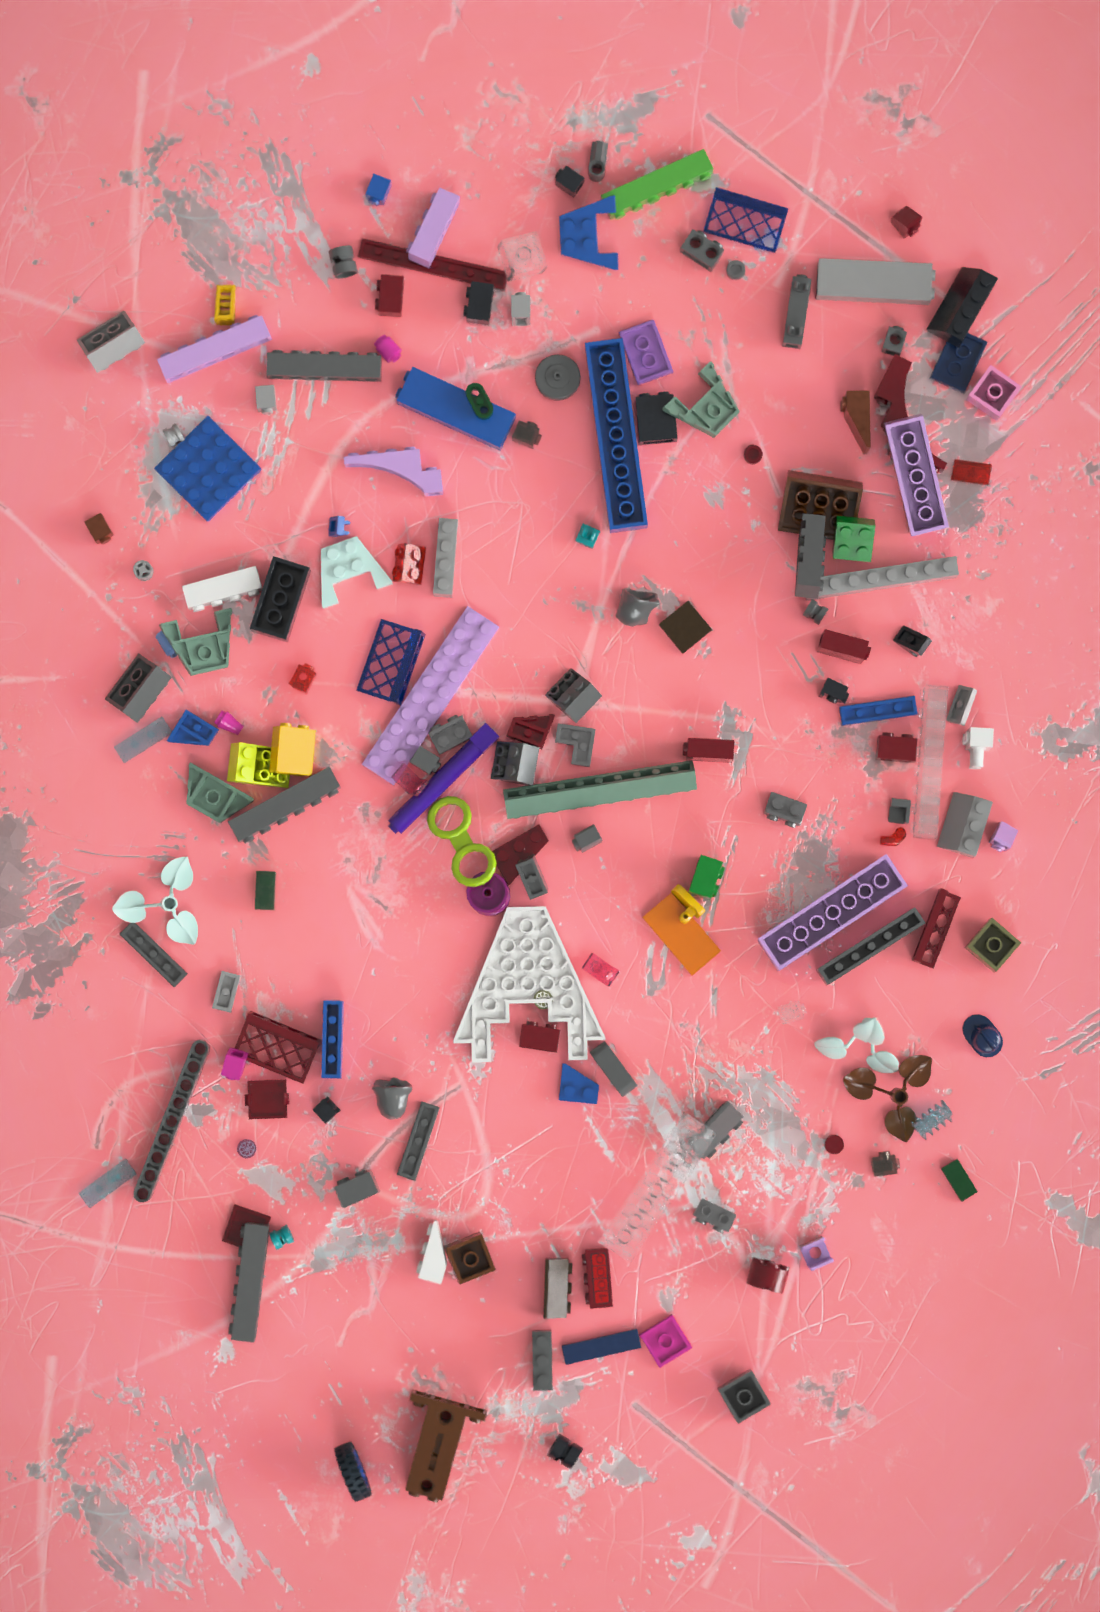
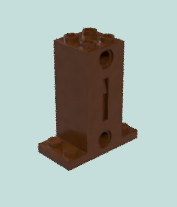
M412 1390L409 1401L413 1402L412 1405L421 1408L427 1405L428 1408L405 1491H409L408 1495L419 1497L423 1495L427 1497V1500L438 1503L439 1500L443 1501L465 1418L469 1417V1421L480 1424L481 1421L485 1422L488 1410ZM448 1411L451 1414V1418L444 1419L441 1413ZM429 1480L432 1486L429 1488L424 1487L422 1482Z

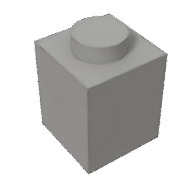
M255 386L258 412H262L263 415L273 414V411H277L275 386Z

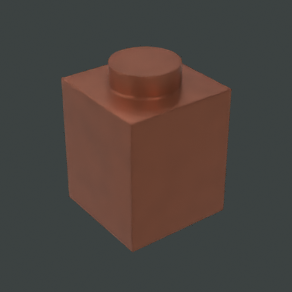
M102 513L84 521L97 545L100 543L103 545L111 541V537L114 534Z

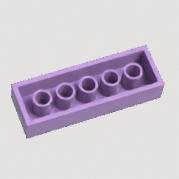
M917 414L884 423L911 537L948 528L949 525L923 415Z

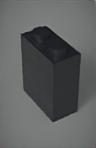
M668 391L658 392V395L651 396L650 393L639 394V397L635 398L639 446L677 442L676 418L662 410L674 398V394H669Z

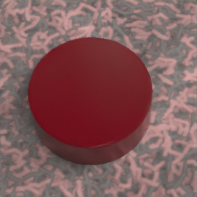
M749 445L744 451V460L751 465L759 463L763 456L762 449L757 445Z
M830 1135L826 1138L824 1146L830 1154H839L844 1148V1141L838 1135Z

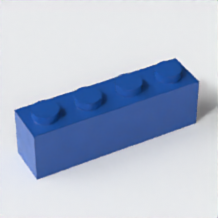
M323 1000L321 1078L342 1079L344 1001Z

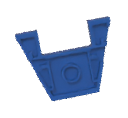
M615 195L559 216L561 255L609 269L619 270L618 252L599 253L597 214L616 213Z

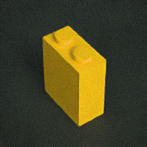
M280 723V726H274L269 772L302 777L312 776L316 730H311L306 725H298V728L291 727L292 724Z

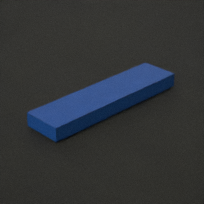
M915 696L839 707L841 726L918 715Z

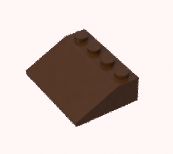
M788 470L778 531L799 534L803 513L826 516L824 536H826V539L834 540L836 516L858 518L863 493V482Z

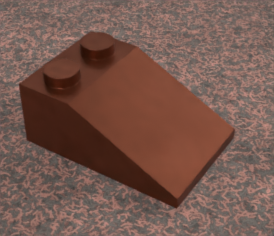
M846 391L845 396H842V400H840V412H844V419L863 455H867L871 448L870 391Z

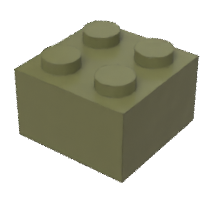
M989 918L964 948L995 973L1018 948L1021 942L995 919Z

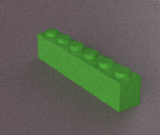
M702 149L602 194L601 200L615 195L616 213L607 214L610 220L614 218L618 220L626 215L625 213L629 211H639L647 203L650 205L654 204L665 195L667 197L674 195L678 189H687L698 180L705 181L709 179L713 174L714 168L705 149Z

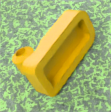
M677 884L672 889V894L687 908L679 916L681 923H688L693 916L698 919L705 912V909L680 884Z

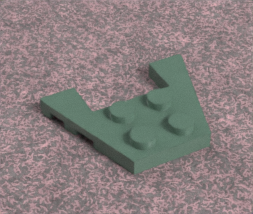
M710 361L698 375L711 389L690 410L676 396L662 410L715 438L740 411L729 391H726L722 378L714 370L713 362Z
M232 608L214 612L218 628L217 632L186 639L181 638L177 620L159 624L161 631L190 676L228 668Z

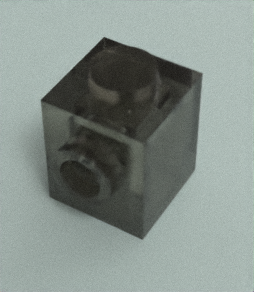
M519 420L513 433L512 441L533 449L541 441L540 428L534 422L527 421L525 423Z
M890 1151L878 1152L879 1156L870 1157L873 1177L898 1174L897 1170L900 1169L899 1158H895V1154H890Z

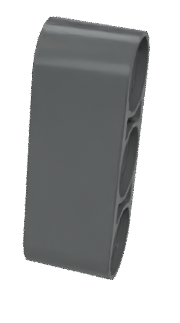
M605 1041L589 1052L622 1097L638 1086Z

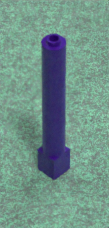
M485 723L388 820L390 822L388 827L395 834L397 832L402 834L499 739V735Z

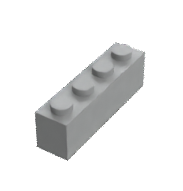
M439 518L433 586L434 597L453 598L458 519Z

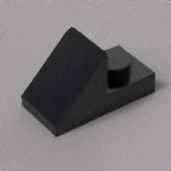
M904 625L893 639L897 645L914 657L922 656L932 642L928 636Z

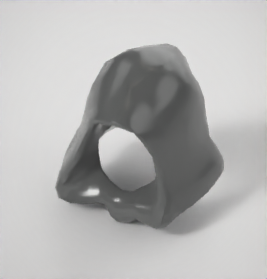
M630 588L622 589L621 599L615 615L616 618L624 625L630 627L647 624L651 611L660 604L658 595L653 592L635 591Z
M395 1077L391 1078L390 1081L376 1080L372 1090L376 1095L380 1114L389 1120L400 1118L405 1113L408 1096L413 1090V1086L408 1081L399 1080Z

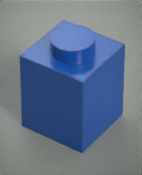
M373 173L365 193L366 199L370 204L384 206L392 187L391 180Z

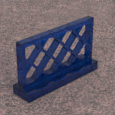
M716 187L703 232L776 253L789 208ZM716 200L724 202L727 210L717 214L714 208ZM741 207L746 215L736 220L731 210ZM729 212L734 221L724 226L719 217ZM758 212L764 220L754 225L749 215ZM747 217L752 227L742 232L737 222ZM774 217L781 219L780 226L772 231L767 221ZM717 218L722 228L717 231L709 230L710 222ZM765 222L770 232L760 237L755 227ZM736 224L740 233L734 237L729 236L726 228ZM754 229L758 239L753 242L747 241L744 234ZM772 234L775 240L773 248L765 246L762 241L763 238Z
M381 619L356 691L401 706L426 634L421 630ZM384 625L391 626L394 633L384 637L382 633ZM405 631L410 632L409 640L402 643L398 635ZM396 636L400 645L390 650L387 640ZM384 642L388 651L378 656L376 652L377 645ZM402 648L404 656L396 661L392 652ZM390 654L394 663L384 667L380 659ZM378 660L382 669L372 674L370 665ZM396 666L398 670L397 676L389 679L386 670ZM384 672L387 681L377 685L374 676ZM372 678L375 687L370 690L362 689L364 682ZM389 684L392 689L390 696L382 695L379 688Z

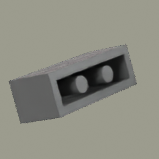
M532 1330L533 1391H553L552 1330Z

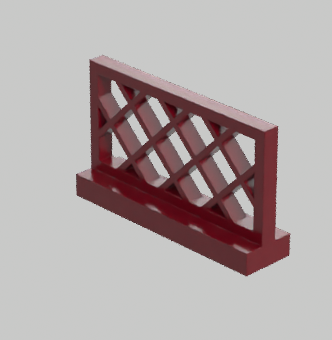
M250 1011L246 1016V1021L234 1049L239 1050L241 1044L248 1042L251 1053L248 1054L246 1061L304 1084L322 1040ZM248 1025L256 1027L259 1035L249 1038L246 1032ZM273 1034L276 1042L267 1046L263 1035ZM260 1037L264 1047L255 1051L251 1040ZM287 1040L292 1042L294 1050L285 1053L281 1043ZM278 1044L282 1055L272 1058L268 1048ZM303 1048L312 1050L310 1058L302 1060L298 1050ZM266 1050L270 1060L265 1062L259 1061L256 1053ZM296 1052L300 1062L290 1066L286 1055ZM283 1057L287 1067L283 1069L276 1068L274 1060ZM301 1064L304 1070L302 1078L295 1076L291 1068Z

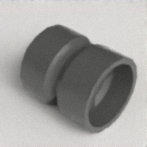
M339 246L328 251L330 261L334 264L332 269L336 279L348 278L358 273L356 261L352 260L354 258L352 246Z

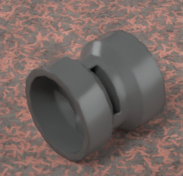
M812 599L803 616L812 618L814 623L819 625L828 608L819 606L817 601Z

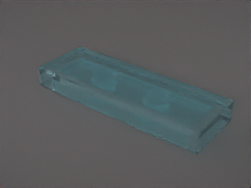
M162 716L114 746V749L125 764L169 736L172 730Z
M125 1158L78 1194L88 1208L91 1209L137 1175V1173Z

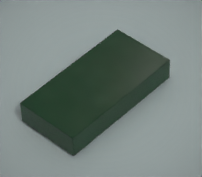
M958 1159L941 1168L961 1202L978 1192Z

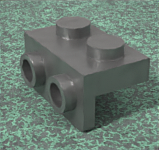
M705 1199L700 1200L698 1207L693 1213V1216L696 1217L695 1221L706 1225L708 1222L714 1225V1230L722 1234L724 1230L730 1231L736 1218V1214Z

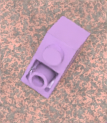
M1003 821L999 822L989 840V843L992 844L991 848L998 852L1009 850L1019 830Z

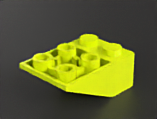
M241 742L231 743L227 775L228 782L289 788L290 775L269 772L271 747Z

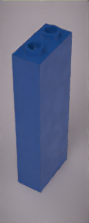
M413 366L411 371L407 370L403 381H405L403 388L399 387L395 395L398 405L501 451L516 419V413L492 403L493 415L486 420L479 419L466 397L465 390ZM483 407L480 411L481 413H486L488 410Z

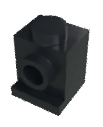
M827 678L818 697L826 696V700L831 703L842 702L845 704L850 694L847 692L849 687Z
M328 1096L312 1109L325 1124L341 1111Z

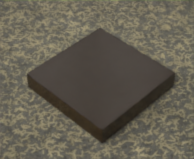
M689 601L659 624L660 628L682 654L712 631L711 627Z

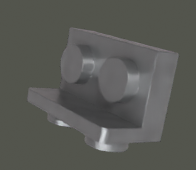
M454 715L447 719L448 723L442 726L439 723L430 728L431 732L428 734L439 755L462 744L473 736L462 715L459 717Z
M771 792L764 814L767 815V819L776 822L780 819L785 821L786 826L796 828V826H801L808 804Z

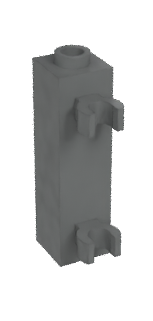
M798 274L792 278L782 347L801 349L812 280L806 275Z

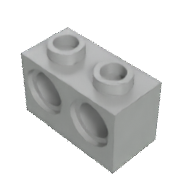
M516 292L515 295H511L512 326H531L530 295H527L525 292Z

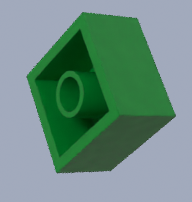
M836 516L832 549L833 559L871 562L876 527L875 519Z
M700 855L688 893L709 901L712 897L715 898L719 885H716L717 879L722 878L725 867L722 866L723 861Z

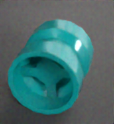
M288 1225L282 1226L278 1231L269 1232L276 1250L282 1248L286 1243L291 1244L295 1242Z

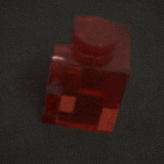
M304 663L303 666L299 664L291 681L288 683L289 686L307 694L317 676V673L314 672L315 668L307 663ZM302 673L307 675L305 680L300 679Z

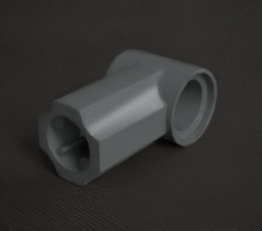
M595 141L591 145L588 176L594 182L603 180L605 176L608 143L604 141ZM594 168L601 169V172L596 174L593 173L592 170Z

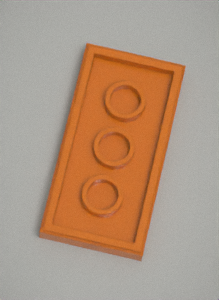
M671 892L642 918L690 975L693 976L719 954L721 950L693 917L686 924L680 922L679 916L686 909Z

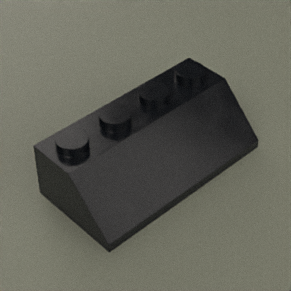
M962 267L926 331L960 348L994 289L998 278L983 269Z

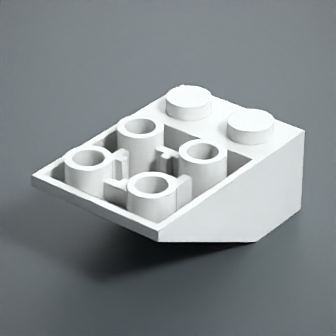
M434 1220L428 1226L426 1235L430 1236L429 1241L423 1245L421 1254L424 1255V1259L419 1261L416 1273L419 1274V1279L441 1284L447 1267V1259L438 1220Z

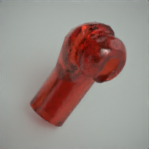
M898 827L891 836H880V845L898 846L906 838L905 828Z

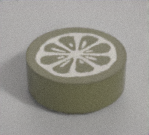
M540 990L534 995V999H550L552 997L550 992ZM534 1003L539 1009L548 1008V1003Z

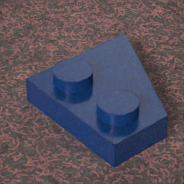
M186 709L167 741L170 743L210 746L219 729Z
M563 1063L559 1100L597 1104L599 1085Z

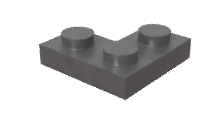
M558 723L555 743L574 746L571 765L590 767L596 729Z

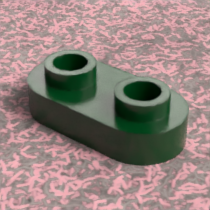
M479 383L469 384L466 388V397L475 415L482 420L489 419L493 415V405L485 389ZM478 391L479 395L474 397L472 396V392ZM485 407L488 411L481 413V408Z

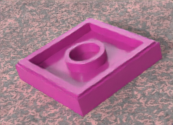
M672 1314L639 1334L659 1368L692 1349L691 1344Z

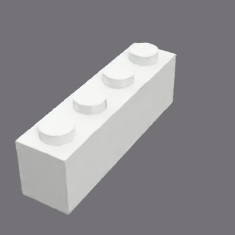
M256 566L182 586L187 607L190 611L193 610V612L202 611L205 606L212 605V607L220 606L223 604V601L230 600V602L239 601L245 595L249 597L257 596L263 589Z

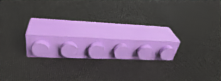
M251 316L247 319L248 321L242 324L240 322L234 323L230 326V329L225 331L218 330L211 337H201L192 345L188 346V344H185L173 353L166 352L160 355L157 361L166 382L169 384L271 341L272 337L263 316Z

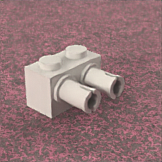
M970 727L963 734L962 745H965V750L970 752L969 769H981L984 767V751H989L993 748L994 728Z

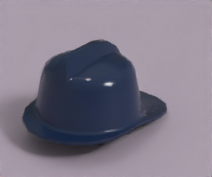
M980 1014L972 1015L966 1019L963 1025V1035L972 1048L980 1056L986 1058L997 1055L1002 1049L1003 1038L994 1024L986 1016Z

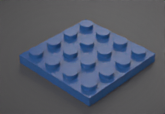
M207 416L154 469L209 522L262 468Z

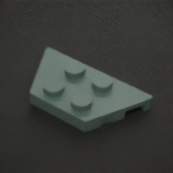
M189 763L186 801L188 806L218 823H222L254 801L253 797L193 763Z

